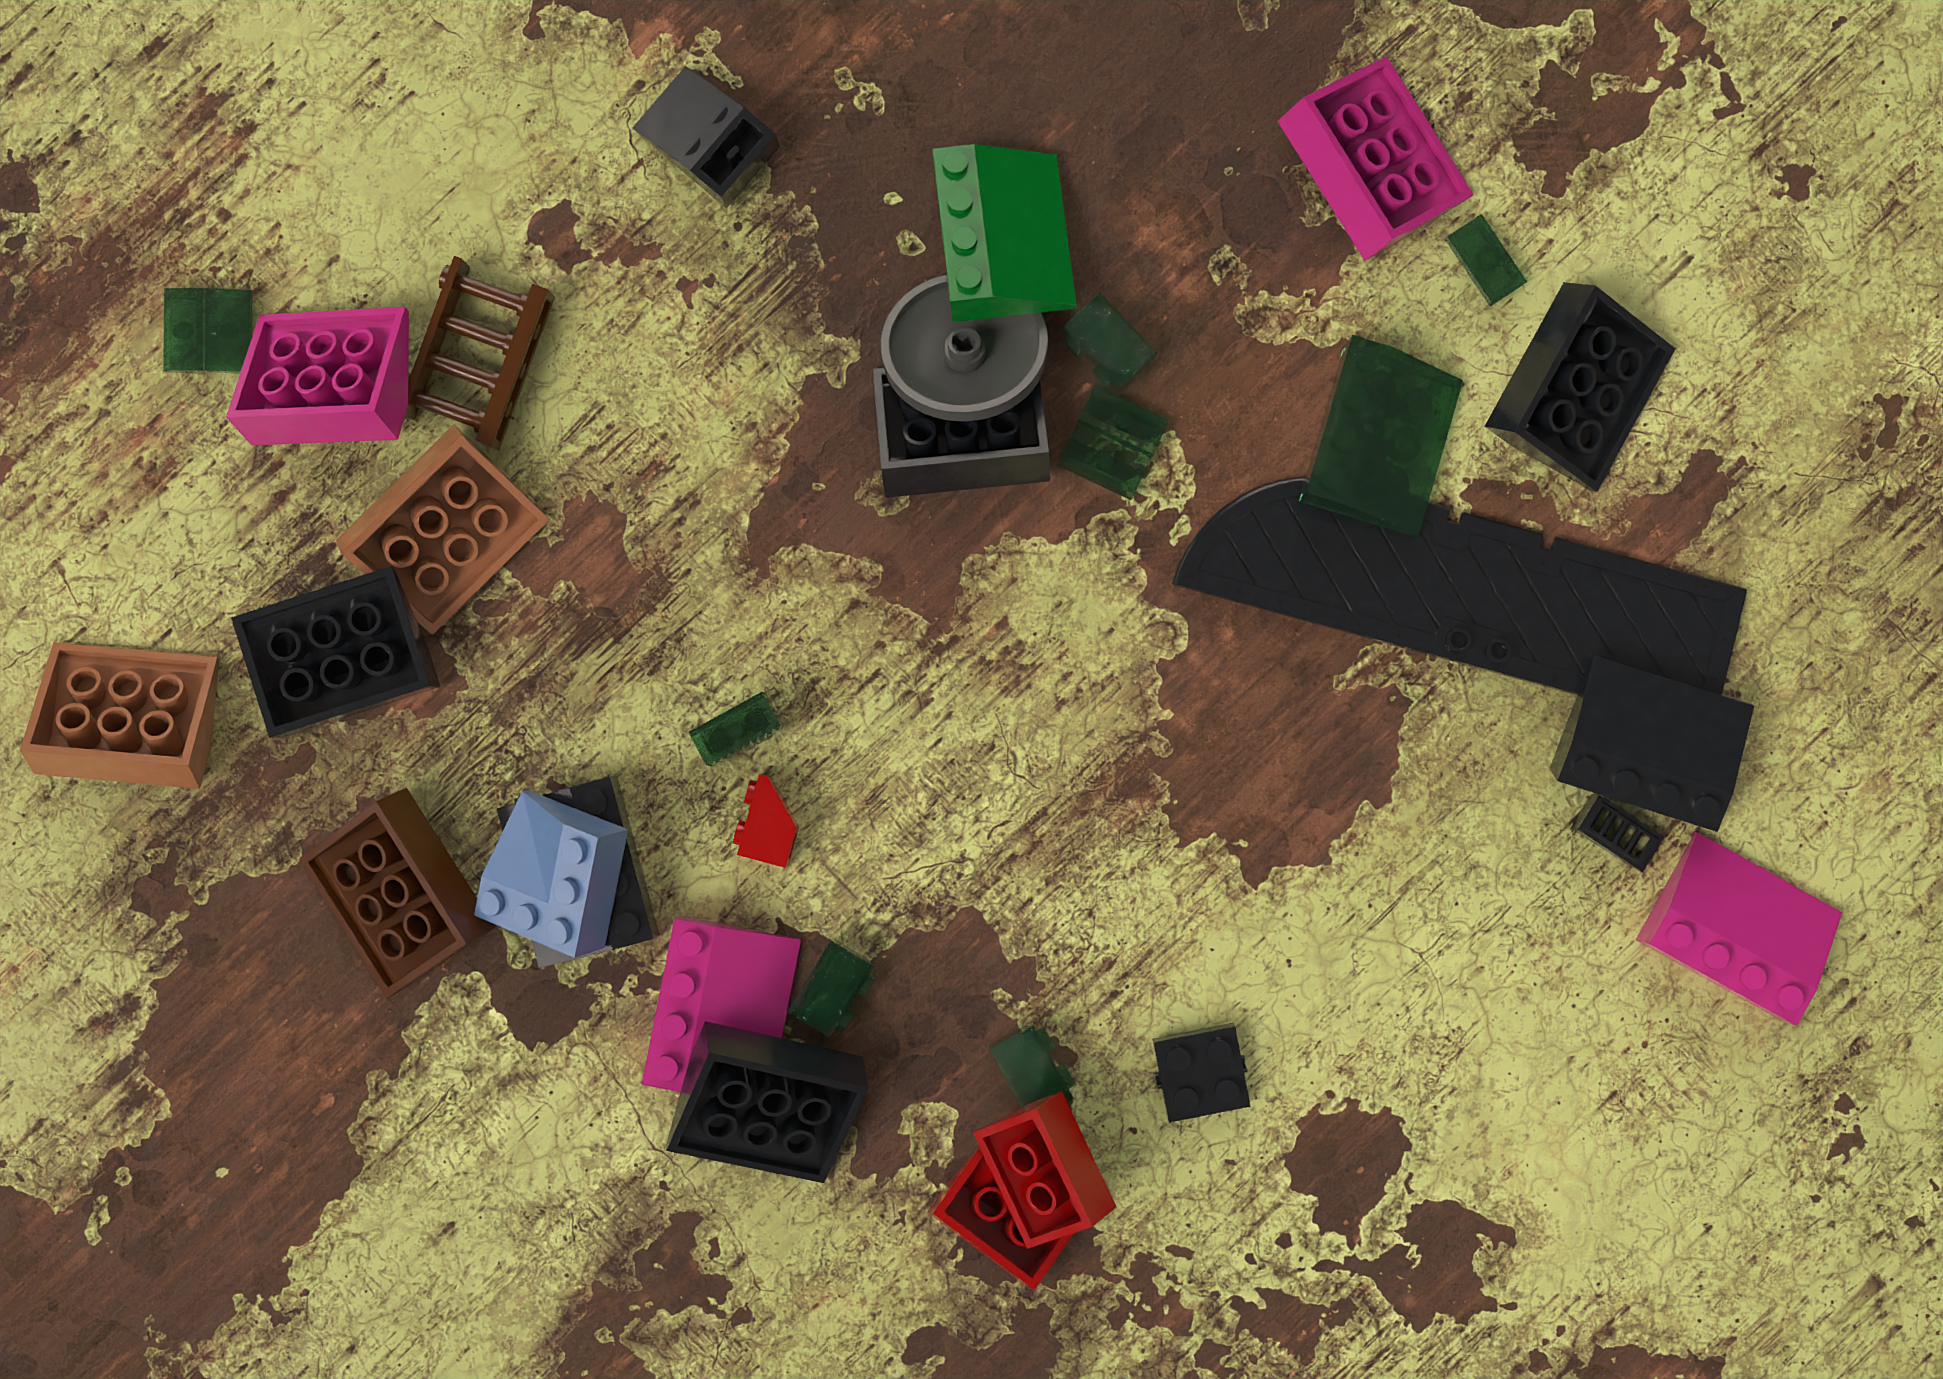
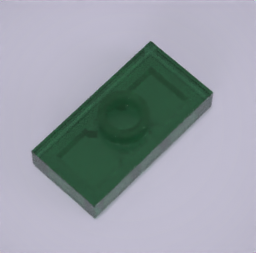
M1482 214L1445 238V241L1490 307L1527 283V280Z

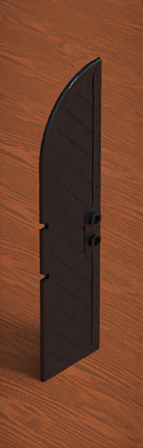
M1316 476L1295 477L1271 482L1250 490L1226 504L1197 532L1187 547L1172 582V585L1573 695H1578L1593 654L1722 694L1747 593L1745 588L1554 537L1551 550L1540 547L1543 533L1466 512L1461 513L1459 524L1456 525L1447 522L1450 512L1448 507L1352 481Z

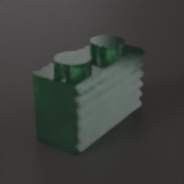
M1101 293L1092 299L1063 328V333L1066 336L1063 340L1065 346L1078 359L1085 356L1095 368L1091 373L1106 389L1113 386L1119 392L1153 361L1157 355V352Z
M760 692L689 731V735L705 764L717 767L718 763H724L725 759H732L733 755H739L740 750L746 751L747 746L753 747L755 742L761 743L762 738L768 739L769 734L775 735L776 730L782 731L784 724L765 692Z
M832 938L787 1012L829 1038L835 1029L843 1033L855 1011L848 1007L856 994L865 997L877 978L876 975L871 973L875 963L835 938Z
M1033 1021L990 1044L989 1050L1021 1108L1061 1091L1067 1102L1074 1099L1070 1088L1075 1086L1076 1083L1065 1063L1057 1066L1052 1058L1050 1051L1056 1049L1046 1028L1043 1026L1037 1030Z

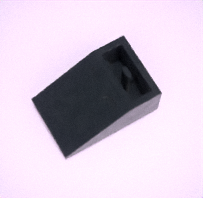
M687 66L681 70L632 127L634 131L726 209L780 147L777 136L772 130L745 107Z

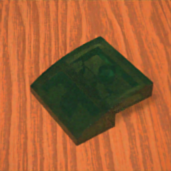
M164 288L163 372L240 374L252 339V290Z
M1095 385L1057 466L1132 500L1169 420Z

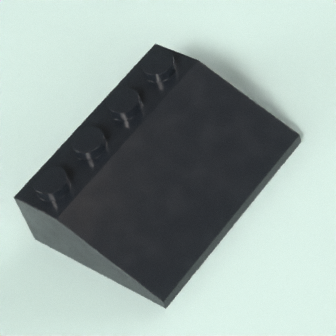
M1563 282L1484 427L1515 449L1583 487L1597 492L1676 348L1596 285Z
M884 368L873 369L880 461L885 498L1050 481L1049 448L1040 380L1025 399L1001 414L974 421H950L932 417L910 406L893 389Z
M393 566L231 617L269 738L287 737L441 687L429 648Z
M1593 654L1552 760L1550 770L1558 782L1718 832L1734 792L1754 705Z
M610 776L542 795L626 828L628 833L605 948L573 958L531 940L538 967L543 968L658 937L660 934L618 777ZM516 803L496 808L502 832Z
M705 1021L689 1059L668 1135L666 1151L824 1183L869 1089L863 1057Z

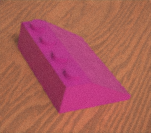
M1387 56L1303 97L1277 121L1365 261L1398 243L1474 195Z
M406 307L259 315L226 418L251 445L398 440L408 407L409 311Z
M1694 832L1639 932L1636 941L1776 1019L1797 1026L1818 989L1842 912L1702 834Z
M681 915L675 918L641 1085L681 1092L691 1053L705 1021L782 1038L802 939Z

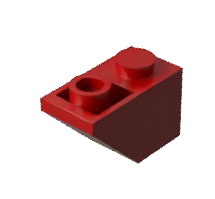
M759 774L757 781L750 780L744 804L750 805L747 820H739L733 844L739 845L737 852L739 856L786 868L789 866L799 825L772 777L766 774Z

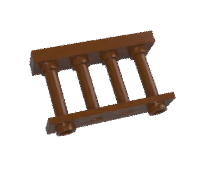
M454 256L451 265H446L443 268L439 278V288L442 290L408 380V407L405 417L415 420L419 408L474 427V432L478 433L476 441L487 447L500 450L555 296L548 289L532 284L529 294L524 292L522 295L468 277L470 266L462 258ZM461 292L516 311V315L520 319L515 332L510 331L506 334L453 315ZM447 330L501 349L502 354L506 355L501 371L496 370L492 373L439 354ZM433 369L488 388V393L492 395L487 409H481L479 412L425 393Z

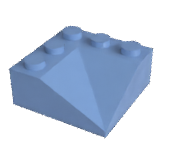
M522 791L481 876L474 915L573 958L605 948L628 829L532 791Z

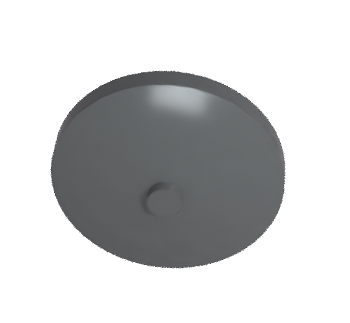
M947 275L939 276L921 283L910 290L896 303L889 313L881 335V355L884 371L896 393L906 403L924 414L950 421H974L990 418L1020 403L1038 384L1043 375L1048 357V336L1045 321L1040 312L952 322Z

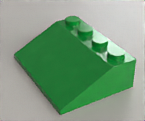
M977 144L933 149L952 322L1075 309L1076 298L1057 155Z

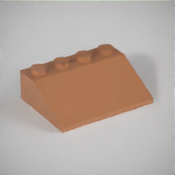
M453 424L336 539L340 553L364 575L393 566L417 622L433 635L550 519L470 438Z
M53 642L20 752L33 773L38 775L200 789L210 754L219 659L215 656Z

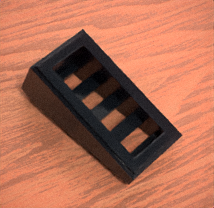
M1599 794L1590 795L1570 828L1640 872L1645 870L1664 838ZM1602 811H1605L1608 815L1598 832H1596L1592 827ZM1615 819L1621 821V824L1612 839L1608 840L1605 836ZM1631 827L1635 831L1624 849H1622L1618 844L1628 828ZM1643 835L1649 840L1638 858H1635L1631 853Z

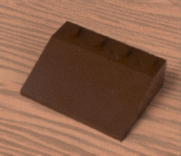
M407 788L375 801L299 858V861L386 998L394 995L496 928L493 923L474 915L477 897Z

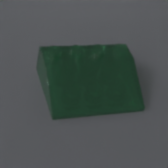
M1352 335L1342 350L1299 502L1418 537L1463 380L1392 346Z

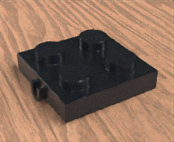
M1234 1023L1152 1039L1158 1072H1154L1157 1088L1162 1089L1169 1123L1251 1107L1244 1072H1248L1245 1065V1056L1240 1053Z

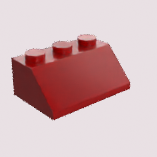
M1062 1091L1032 1102L973 1132L1027 1249L1093 1227L1117 1208Z
M980 1147L974 1151L954 1174L928 1210L930 1215L1032 1290L1036 1289L1073 1236V1234L1027 1249Z

